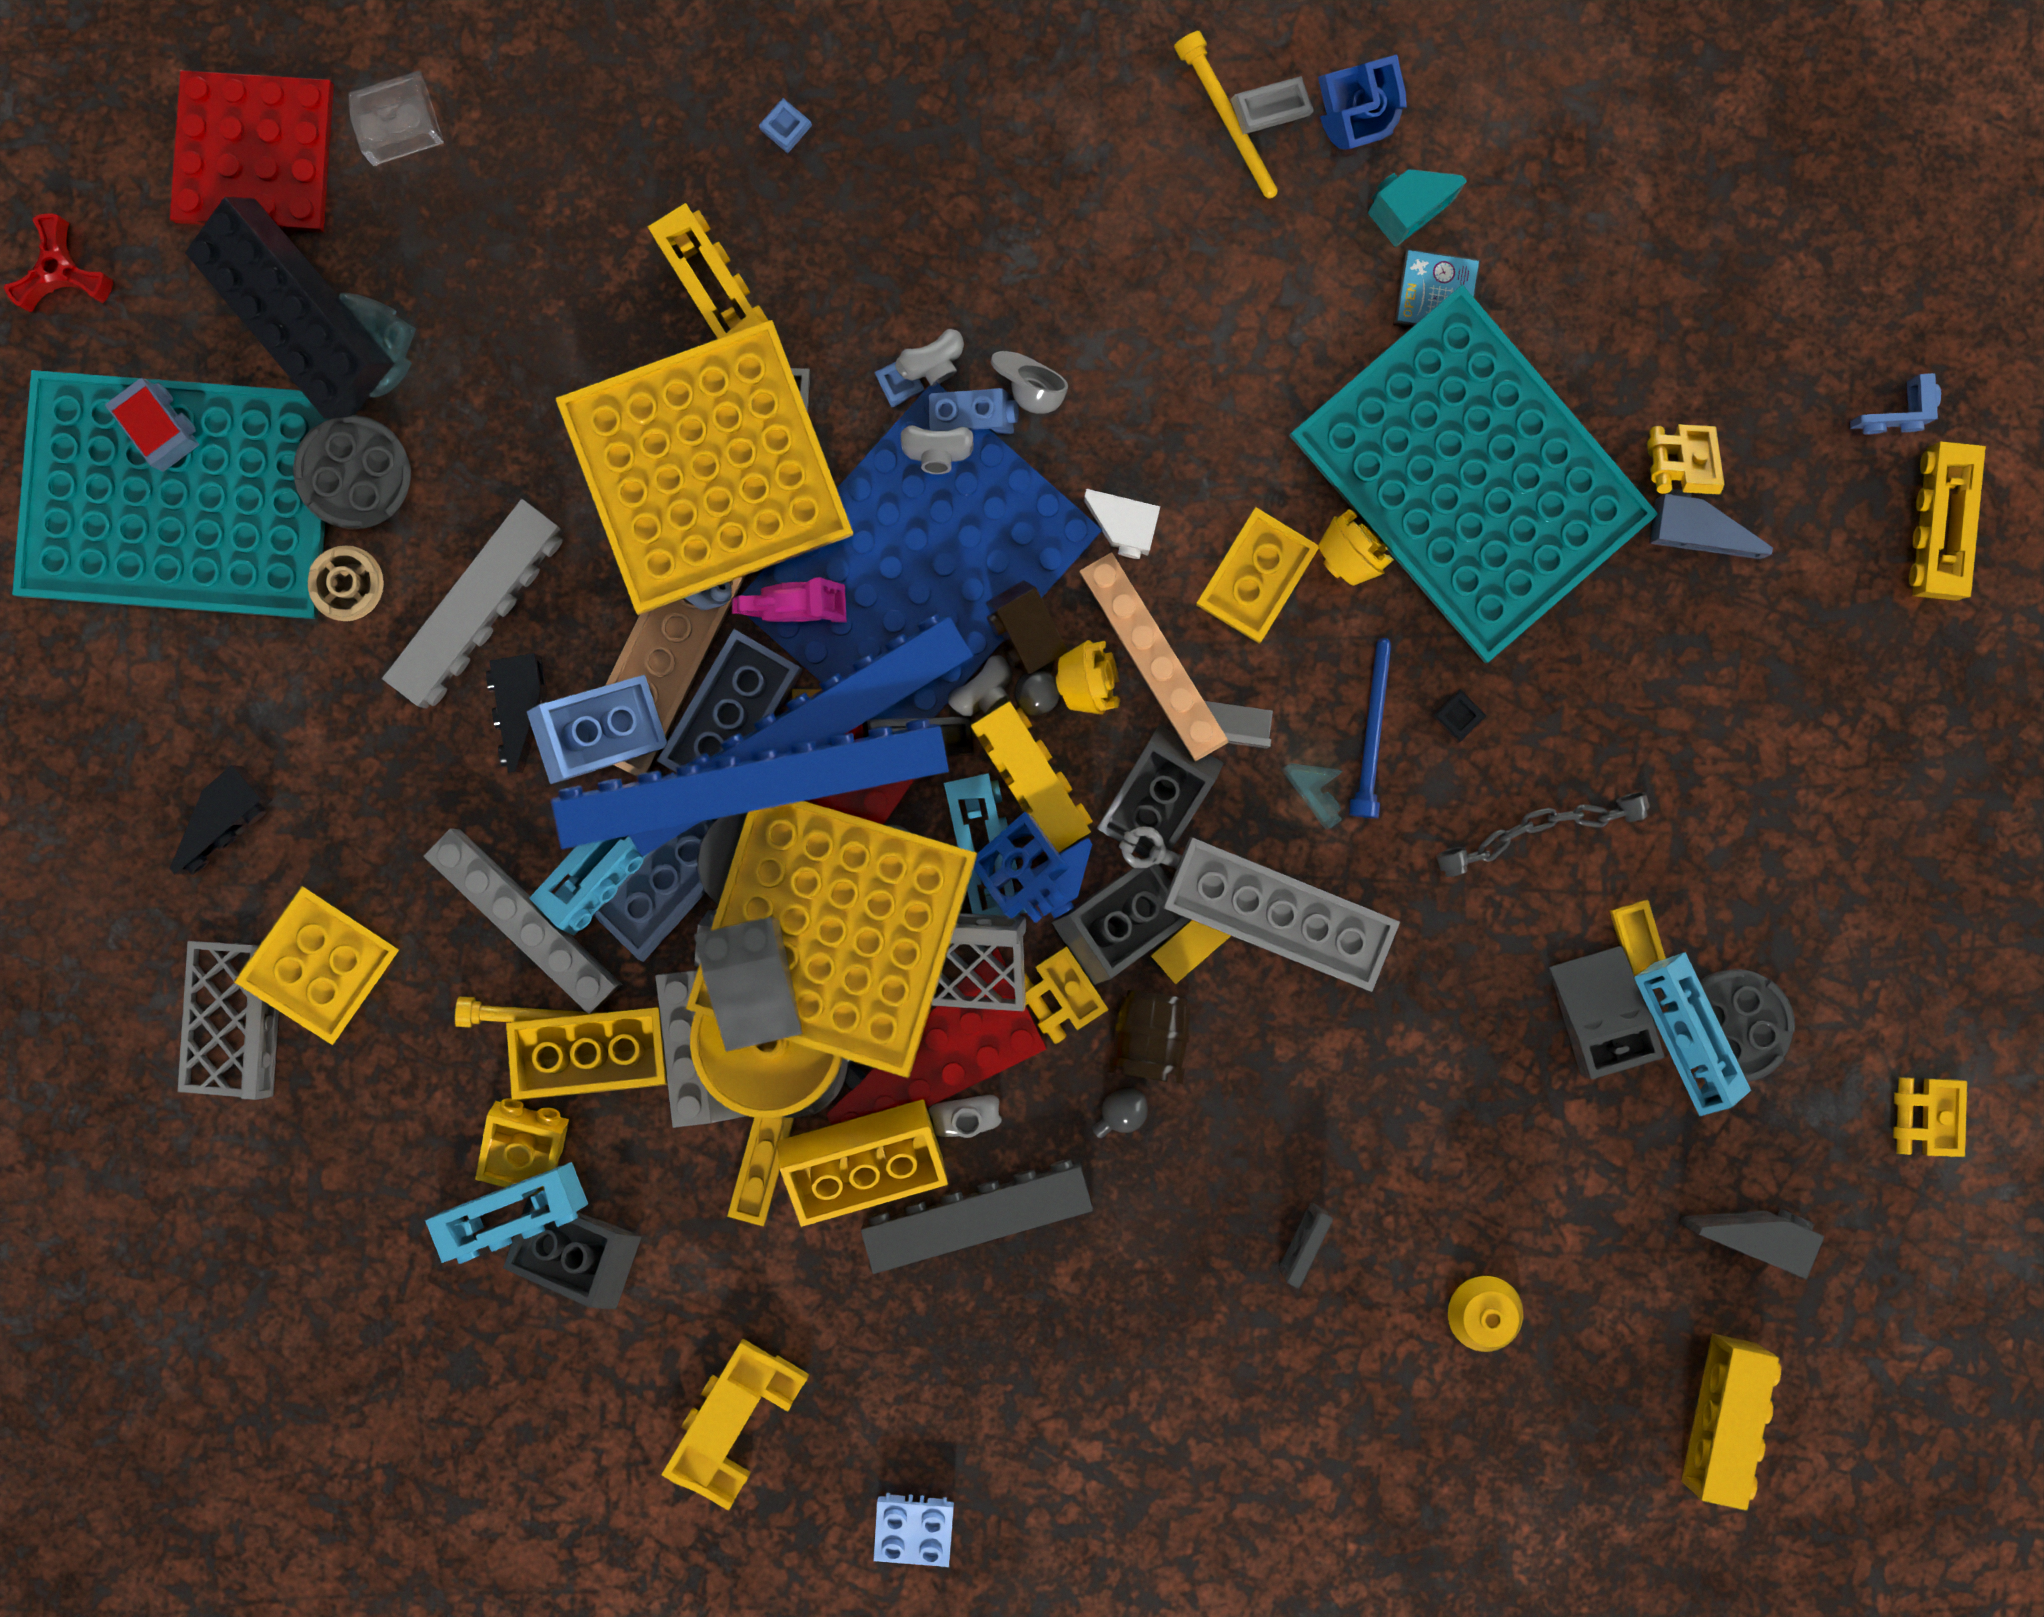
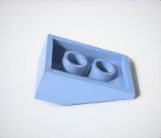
M645 675L540 704L527 711L550 784L664 749L667 744Z

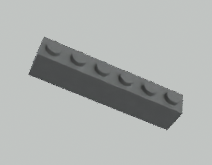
M1071 1159L1058 1161L1049 1165L1051 1171L1036 1175L1034 1169L1013 1175L1014 1181L999 1185L998 1180H992L977 1185L978 1192L963 1196L962 1190L940 1196L941 1202L927 1206L925 1201H919L904 1206L905 1212L890 1216L889 1211L867 1217L868 1223L862 1225L861 1234L873 1274L1092 1212L1093 1206L1080 1162L1072 1164Z

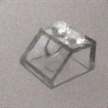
M420 70L349 93L350 119L361 153L373 166L444 143Z

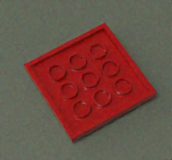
M180 70L170 220L174 223L205 225L224 197L253 198L258 201L281 230L324 232L334 84L331 80Z

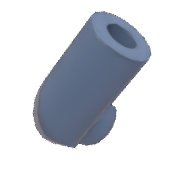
M726 582L688 596L685 599L700 610H709L727 604L732 597V588Z

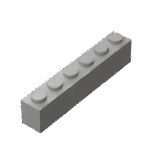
M521 499L382 679L418 707L427 709L430 704L435 706L439 703L447 692V688L444 686L453 674L455 676L460 675L468 666L470 658L467 656L476 645L480 647L489 639L493 633L491 625L499 615L504 617L509 613L517 600L514 597L522 585L527 587L534 581L540 571L537 566L546 555L551 557L558 550L563 541L560 536L564 533V530L525 500Z
M449 829L423 856L588 1014L597 1012L623 985L573 936L556 927L529 899L531 896L460 829Z

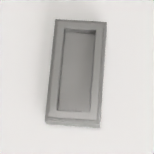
M1302 76L1234 94L1230 99L1243 134L1308 117L1314 112Z

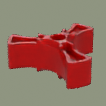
M54 213L33 217L32 221L40 236V254L33 269L28 270V274L25 277L4 285V290L10 300L22 309L33 312L37 303L49 292L53 293L54 290L63 287H75L85 290L89 296L104 303L111 293L113 279L102 272L81 270L74 264L69 255L70 252L67 249L66 242L69 222Z

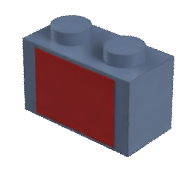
M141 377L106 403L105 406L149 465L164 472L200 444L192 435L196 429L183 413L177 415L171 407L170 403L174 400L164 386L159 382L153 384Z

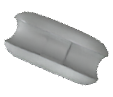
M947 329L938 340L927 346L904 349L900 357L897 358L896 370L903 378L913 381L926 377L931 386H935L937 383L941 384L957 372L952 362L957 360L962 354L964 347L963 338L957 330Z
M911 425L904 428L901 432L903 453L910 459L921 461V469L930 474L948 473L951 470L952 462L965 460L973 451V433L966 427H959L949 431H932Z
M1001 655L991 656L988 658L983 670L973 680L964 686L951 690L948 696V703L957 714L972 716L982 710L987 716L1009 701L1010 696L1004 689L1010 684L1013 672L1006 659Z
M990 1094L938 1102L932 1105L928 1111L933 1121L934 1133L940 1137L961 1136L970 1138L980 1132L993 1129L1002 1122V1117L999 1116L1000 1101L998 1097Z

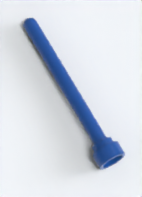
M1381 638L1376 643L1359 792H1355L1354 799L1350 800L1349 815L1356 817L1379 818L1380 803L1377 802L1378 795L1374 794L1391 652V642L1387 638Z

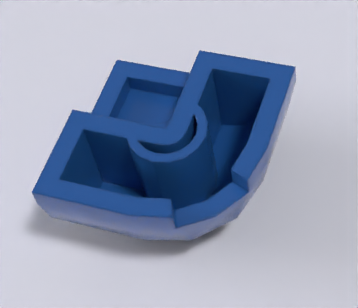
M1397 55L1318 77L1327 114L1320 116V119L1330 141L1339 149L1355 148L1382 140L1394 133L1393 130L1399 123L1403 108H1407L1406 91Z

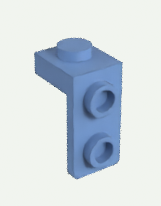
M1935 373L1919 374L1907 381L1908 413L1860 415L1850 421L1851 429L1863 428V434L1887 432V427L1899 426L1901 432L1924 430V425L1938 419L1937 407L1941 401V389L1936 384Z
M1002 388L931 393L929 395V426L932 431H949L959 427H966L969 430L992 429L999 435L1014 434L1013 423H1017L1019 419L1018 403L1016 400H1013L1012 395Z

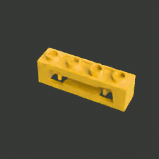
M684 203L648 226L652 236L717 339L769 321L759 305L752 308L745 296L751 293L739 273L733 277L725 264L731 260L719 241L712 245L705 233L711 229L699 210L692 213L688 205ZM694 236L701 245L698 249L733 306L735 308L739 306L746 316L740 320L733 307L722 312L721 315L730 328L727 333L717 320L721 317L717 308L686 261L698 253L690 240ZM677 244L684 257L679 259L672 246Z
M1940 441L1927 447V450L1921 457L1920 471L1924 474L1923 488L1920 489L1916 501L1917 510L1920 511L1919 526L1916 527L1913 534V547L1917 551L1916 561L1911 566L1909 573V583L1913 586L1912 596L1955 601L1971 597L1986 446ZM1958 485V493L1952 495L1947 552L1946 555L1938 558L1939 550L1944 549L1949 490L1954 489Z

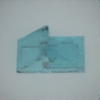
M1289 763L1281 768L1282 772L1325 829L1332 828L1342 820L1337 814L1341 810L1338 802L1328 791L1323 794L1320 788L1341 774L1343 770Z

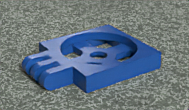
M1026 811L977 853L973 869L1003 913L1011 919L1024 908L1029 917L1037 923L1042 918V915L1035 906L1040 904L1046 912H1049L1054 908L1047 897L1050 893L1058 902H1061L1066 897L1055 880L1067 871L1069 867L1034 818ZM1024 836L1035 837L1023 848H1016L1011 842ZM1045 851L1048 856L1047 868L1038 876H1035L1030 869L1032 861ZM1000 853L1003 857L1001 868L993 874L994 863ZM1016 858H1022V867L1014 871L1012 869L1013 861ZM1012 878L1018 879L1024 887L1015 896H1006L999 891Z

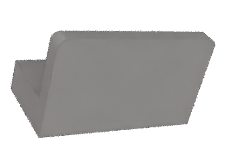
M1204 701L1226 735L1228 743L1265 749L1271 746L1269 736L1273 711Z

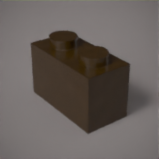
M1023 580L985 602L991 613L987 616V621L997 636L1002 635L1007 647L1003 648V652L1013 668L1019 667L1030 675L1068 652L1035 586Z

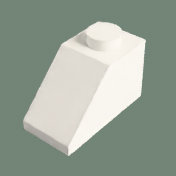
M1086 489L1084 503L1098 526L1102 529L1111 547L1119 548L1118 554L1129 558L1140 559L1141 554L1148 555L1160 506Z

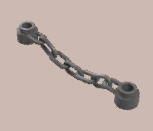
M1646 792L1632 793L1616 800L1618 809L1609 812L1602 807L1579 805L1571 812L1557 813L1552 808H1544L1528 813L1523 817L1522 824L1508 831L1497 830L1493 832L1479 846L1478 852L1467 854L1465 847H1456L1438 853L1436 857L1441 871H1445L1446 877L1461 875L1468 871L1467 865L1469 863L1479 860L1486 862L1494 860L1510 845V841L1514 837L1524 832L1535 833L1556 825L1557 821L1575 820L1580 825L1598 828L1606 826L1609 820L1623 816L1626 822L1644 819L1648 816L1647 810L1650 808ZM1581 810L1602 813L1598 816V820L1601 822L1580 819L1584 817V813ZM1550 813L1547 816V820L1551 821L1549 823L1533 827V822L1528 821L1530 818ZM1499 836V840L1504 843L1490 855V851L1484 849Z

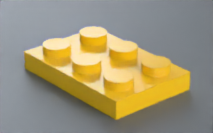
M1255 507L1196 605L1260 644L1319 547L1316 543Z

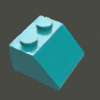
M1410 169L1399 177L1393 173L1377 186L1378 191L1371 197L1374 202L1368 214L1396 248L1453 203L1467 181L1462 175Z

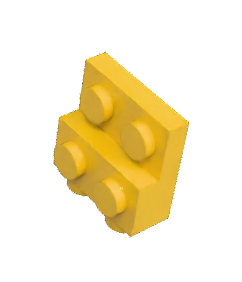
M512 1098L503 1099L501 1102L495 1101L487 1114L475 1180L507 1187L556 1168L563 1152L569 1119L560 1117V1112L553 1108L546 1107L538 1111L523 1108L524 1105L520 1100H512ZM544 1186L537 1188L538 1191L533 1193V1195L545 1190Z

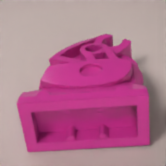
M820 577L811 579L808 582H790L761 588L760 596H738L737 598H732V614L762 617L764 621L805 622L817 621L823 618L831 620V622L847 623L845 585Z

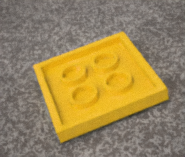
M301 886L233 982L333 1045L399 949Z

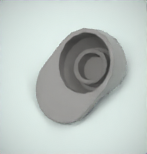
M999 351L992 355L991 364L993 368L1011 380L1013 397L1020 407L1032 413L1045 414L1055 411L1063 403L1068 390V383L1061 375L1019 353Z

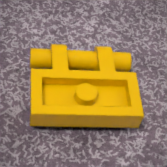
M1678 424L1675 436L1665 435V429L1662 426H1654L1649 430L1650 439L1647 441L1649 456L1653 457V465L1650 472L1652 481L1656 483L1657 492L1661 494L1669 493L1672 490V480L1681 481L1682 492L1721 494L1725 484L1716 426ZM1668 454H1677L1678 462L1669 461Z
M1067 946L1035 966L1043 978L1039 983L1033 985L1025 973L1026 1005L1029 1004L1040 1021L1037 1025L1043 1034L1047 1032L1054 1044L1067 1037L1060 1025L1069 1018L1075 1028L1079 1030L1109 1010ZM1048 990H1051L1062 1007L1055 1013L1051 1012L1041 997Z
M1898 1077V1092H1894V1104L1898 1105L1897 1126H1893V1138L1897 1139L1896 1153L1911 1155L1913 1140H1922V1154L1965 1157L1967 1081L1924 1078L1923 1093H1914V1078ZM1914 1106H1923L1922 1127H1913Z

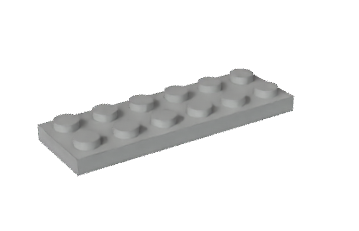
M1192 837L1188 840L1162 905L1164 909L1371 992L1374 989L1400 924V921Z

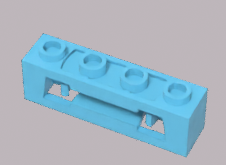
M989 773L944 783L959 848L975 852L970 826L963 823L959 800H965L968 819L982 817L978 799H985L989 820H985L989 842L1008 827L1006 817L998 818L995 803L1003 801L998 780L990 781ZM1000 853L994 863L996 871L1001 868L1003 857ZM1014 860L1013 863H1012V869H1013L1014 871L1017 870V865H1016V861H1015V860ZM973 869L967 888L972 914L1007 916L1003 913L987 888L984 889L988 909L982 910L977 885L982 884V881ZM1012 879L1004 885L1006 896H1015L1018 893L1014 891ZM1023 908V909H1022L1018 914H1016L1015 916H1020V914L1027 913V912H1026V911L1024 910V908Z
M624 836L576 846L529 899L556 927L575 936L578 931L588 926L595 912L605 902H608L615 896L618 887L624 880L642 866L643 860L647 855L641 856L629 836L627 838ZM567 874L571 875L569 879L565 881V883L556 891V893L553 894L552 891L562 881V879Z
M1686 952L1655 962L1636 975L1634 979L1699 1116L1733 1107L1751 1089ZM1661 988L1665 998L1659 1003L1662 1007L1667 1004L1669 1005L1667 1012H1662L1653 989ZM1697 1066L1699 1069L1694 1072V1077L1703 1078L1705 1081L1701 1089H1699L1690 1071Z
M572 1162L445 1210L425 1220L441 1262L444 1263L456 1258L458 1264L478 1257L480 1255L478 1249L489 1246L492 1252L513 1243L511 1237L521 1233L523 1239H527L545 1231L544 1224L555 1221L557 1227L578 1218L576 1211L588 1205V1201ZM544 1186L545 1190L530 1197L535 1210L494 1225L477 1234L474 1238L473 1234L484 1228L480 1218L481 1215L523 1200L537 1192V1188ZM545 1205H549V1210L545 1209ZM468 1215L469 1220L465 1221L463 1217Z

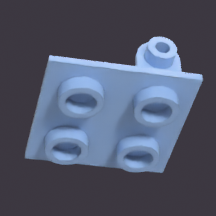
M886 1493V1496H878L874 1561L949 1567L954 1502H948L947 1497H943V1499L928 1498V1502L924 1503L923 1495H920V1502H913V1495L910 1494L908 1501H905V1496L890 1495V1493Z

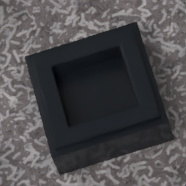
M1461 689L1457 690L1432 715L1457 743L1461 742L1487 716Z

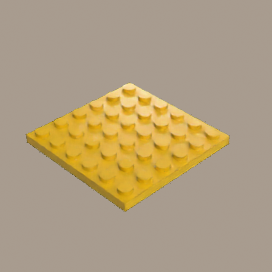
M772 320L555 398L637 615L854 535Z
M805 801L750 811L746 816L711 930L768 917L778 919L803 1031L801 1035L784 1038V1040L909 1078L978 854ZM700 964L686 1009L716 1018Z

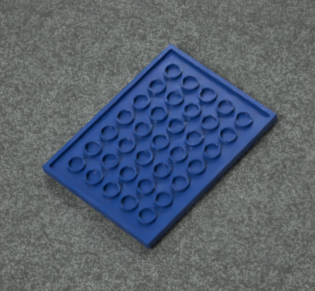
M938 383L935 386L929 385L838 486L837 491L854 535L765 568L741 594V596H760L761 588L790 582H808L811 579L820 577L845 585L847 623L831 622V620L823 618L817 621L775 622L764 621L762 617L748 616L820 682L836 673L844 677L855 669L852 664L869 653H872L875 658L887 651L885 644L898 635L904 633L907 638L920 631L917 624L936 613L939 618L950 616L973 656L869 720L936 718L948 704V696L951 690L964 686L1004 642L1002 635L997 636L987 621V616L991 613L985 602L1023 580L1035 586L1041 598H1043L1102 532V529L990 429L971 430L974 443L971 455L963 461L952 462L951 470L945 474L927 473L921 469V461L913 460L906 456L901 447V432L904 428L911 425L924 430H930L929 395L931 393L947 392Z

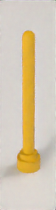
M1199 30L1186 35L1174 45L1181 60H1186L1188 65H1193L1263 195L1266 198L1275 197L1278 191L1250 137L1248 134L1242 133L1234 108L1205 57L1207 55L1205 49L1207 43Z
M459 996L456 1002L455 1024L456 1027L472 1028L474 1024H481V1021L521 1022L589 1014L584 1011L484 1006L482 1002L476 1001L475 997Z

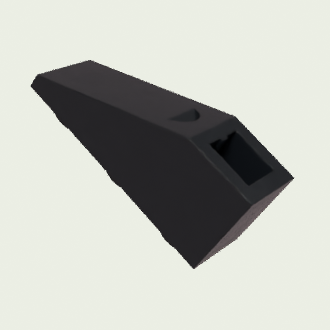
M536 653L489 660L491 670L486 671L487 686L490 693L495 692L497 707L492 708L493 723L496 730H501L503 745L498 746L499 759L502 767H507L508 773L511 774L523 773L534 739L527 711L540 704H544L548 694L542 656Z
M231 765L202 790L170 866V870L174 874H196L209 863L207 857L217 848L219 850L225 849L238 838L235 832L246 823L248 825L254 824L266 814L267 811L264 807L272 799L243 766Z

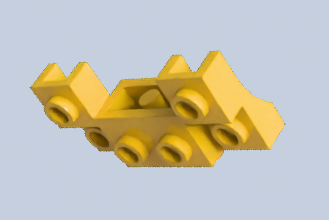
M742 1339L720 1377L718 1378L712 1374L701 1392V1395L707 1399L700 1411L694 1407L691 1409L681 1426L687 1432L661 1475L677 1485L703 1495L729 1511L751 1472L728 1459L726 1455L758 1404L761 1396L788 1412L800 1389L808 1379L809 1374L780 1356L776 1355V1357H773L747 1340Z

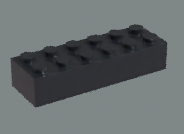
M223 198L185 251V254L324 419L355 415L393 367L394 361L256 199Z

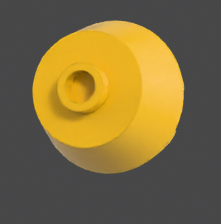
M1348 509L1340 517L1334 516L1318 547L1325 557L1323 563L1331 574L1336 578L1341 576L1346 582L1355 586L1384 574V568L1393 561V558L1390 555L1382 554L1387 550L1384 544L1368 527L1362 523L1360 525L1355 523L1353 520L1358 516L1353 510Z
M1087 640L1059 658L1058 673L1056 674L1057 689L1059 694L1063 695L1064 701L1070 710L1103 715L1106 710L1118 708L1120 698L1118 696L1113 697V689L1115 683L1119 682V676L1113 653H1104L1103 651L1106 648L1105 641L1092 643L1090 640Z
M1478 1276L1467 1280L1456 1289L1449 1302L1448 1321L1455 1337L1466 1347L1476 1351L1491 1352L1505 1347L1517 1336L1523 1322V1306L1519 1295L1510 1284L1497 1277Z

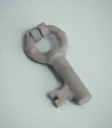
M1138 827L1125 832L1124 840L1121 841L1119 848L1122 849L1125 861L1133 868H1148L1160 863L1175 869L1178 868L1182 855L1166 849L1162 836L1153 827ZM1139 836L1152 838L1155 843L1150 850L1149 857L1146 859H1140L1132 855L1136 847L1134 844H1137Z

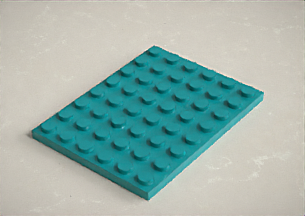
M1463 284L1289 435L1484 663L1491 661L1658 515L1652 505Z
M31 370L13 596L318 619V609L313 604L308 592V576L312 563L323 553L325 522L312 514L302 502L295 486L293 468L297 449L306 434L320 423L332 418L324 419L301 390L146 379L153 384L159 382L169 392L174 400L170 403L171 407L177 415L183 413L196 429L192 435L200 444L163 472L149 465L105 406L106 403L140 378Z

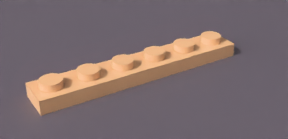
M1113 553L1107 554L1080 570L1081 577L1194 761H1198L1227 744L1228 739Z

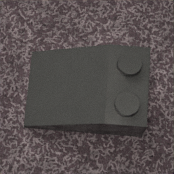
M1158 725L1097 829L1121 843L1124 840L1123 836L1126 831H1131L1138 827H1153L1162 836L1166 849L1172 851L1216 781L1224 763L1210 754L1195 762L1180 736ZM1139 836L1137 844H1134L1136 846L1134 851L1148 858L1150 850L1155 843L1152 838Z
M1154 864L1148 868H1131L1079 902L1073 909L1051 922L1092 985L1113 978L1192 920L1162 908L1171 882L1159 864Z
M768 917L694 934L703 977L726 1051L803 1034L778 919Z
M528 1196L522 1215L535 1210L530 1198L532 1196ZM545 1205L546 1210H549V1205ZM576 1212L578 1215L577 1219L557 1227L555 1221L544 1224L545 1231L527 1239H523L521 1233L514 1236L503 1266L504 1269L585 1306L602 1309L617 1308L641 1240V1236L579 1212Z
M1780 1209L1778 1215L1765 1210L1682 1216L1679 1224L1701 1236L1805 1279L1809 1276L1824 1239L1823 1235L1812 1231L1815 1223L1783 1209Z

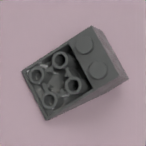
M1622 946L1548 967L1581 1076L1592 1080L1665 1058L1653 1018L1634 979L1635 976Z

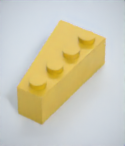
M1009 701L971 725V728L1022 810L1034 818L1059 853L1091 833L1087 825L1093 821L1082 803L1077 806L1073 804L1067 794L1073 790L1061 771L1057 774L1054 773L1047 762L1052 759L1050 752L1041 739L1037 742L1034 741L1027 730L1032 727L1028 717L1021 708L1015 710Z

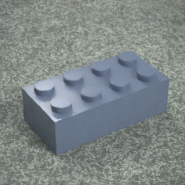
M733 629L657 761L677 772V767L687 765L691 760L706 752L711 757L723 750L720 743L739 732L744 737L756 730L753 724L762 717L772 712L775 717L778 716L804 670Z

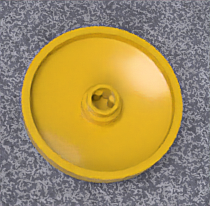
M695 1012L691 1025V1057L702 1084L721 1104L732 1111L750 1117H782L808 1107L819 1099L833 1083L843 1060L842 1057L784 1039L726 1051L716 1018Z

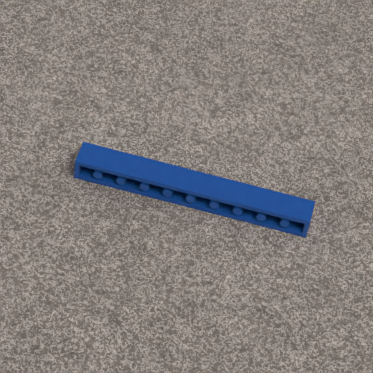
M936 613L917 624L920 631L907 638L904 633L898 635L885 644L887 651L875 658L872 653L863 656L852 664L855 669L844 677H841L839 673L830 676L819 684L822 689L811 697H808L806 692L797 696L786 704L789 710L775 717L772 712L762 717L753 724L756 729L744 737L739 732L720 743L723 749L711 757L706 752L691 760L687 765L699 763L701 770L716 767L715 760L725 757L738 756L739 762L754 759V752L777 748V754L792 752V745L807 741H815L816 747L828 745L831 743L830 737L846 734L963 663L973 655L951 617L943 616L939 618ZM699 822L629 835V837L643 857Z
M920 719L907 722V729L892 732L891 726H884L868 730L869 737L854 739L853 733L830 737L831 744L816 747L815 741L797 743L792 745V752L777 754V748L754 752V759L739 762L738 756L720 758L715 760L716 767L701 770L699 763L677 767V774L661 777L660 771L637 775L638 782L622 785L621 779L607 780L598 783L599 790L583 792L582 786L562 789L558 791L559 797L552 799L561 849L949 772L941 726L930 724L929 719Z

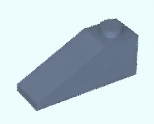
M1672 489L1668 494H1664L1655 500L1654 509L1658 515L1652 521L1649 544L1763 559L1772 555V546L1705 500L1692 498V493H1684L1682 490Z

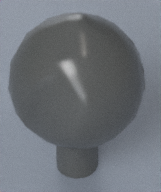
M1054 660L1030 675L1028 673L1023 674L1016 683L1014 691L1015 700L1018 706L1028 715L1046 714L1058 703L1060 694L1057 689L1056 679L1051 674Z
M1123 1087L1109 1094L1102 1105L1103 1118L1092 1127L1094 1134L1099 1138H1103L1111 1130L1131 1133L1140 1128L1145 1123L1148 1114V1104L1145 1095L1131 1087Z

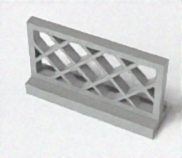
M960 913L951 940L952 945L949 947L946 957L962 973L951 982L941 972L939 983L945 989L939 994L934 995L932 1006L1024 1011L1026 996L1023 935L1026 932V917L1014 916L1011 919L1008 916ZM960 944H969L980 956L968 965L953 950ZM997 946L1013 947L1014 961L1007 967L1003 966L990 953ZM983 959L999 973L989 984L973 970ZM967 976L981 991L975 997L965 996L955 985ZM1004 978L1015 988V999L1002 998L993 987Z
M188 941L177 1092L241 1097V1099L252 1100L273 1097L279 1011L236 983L222 994L211 981L223 968L235 980L239 973L231 965L230 961L240 952L250 953L251 957L259 945ZM200 949L209 950L218 961L207 974L199 966ZM221 951H230V952H229L226 956H224ZM204 986L216 999L205 1011L196 1003L197 992ZM239 988L247 997V1007L240 1014L236 1012L227 1000ZM220 1006L232 1019L221 1031L208 1018ZM201 1024L213 1036V1039L202 1049L194 1041V1030ZM236 1026L245 1035L244 1045L237 1052L224 1038ZM217 1044L230 1057L218 1070L206 1056ZM200 1061L211 1076L201 1085L191 1084L192 1067ZM233 1064L242 1072L241 1088L231 1087L222 1076ZM216 1081L219 1086L211 1085Z

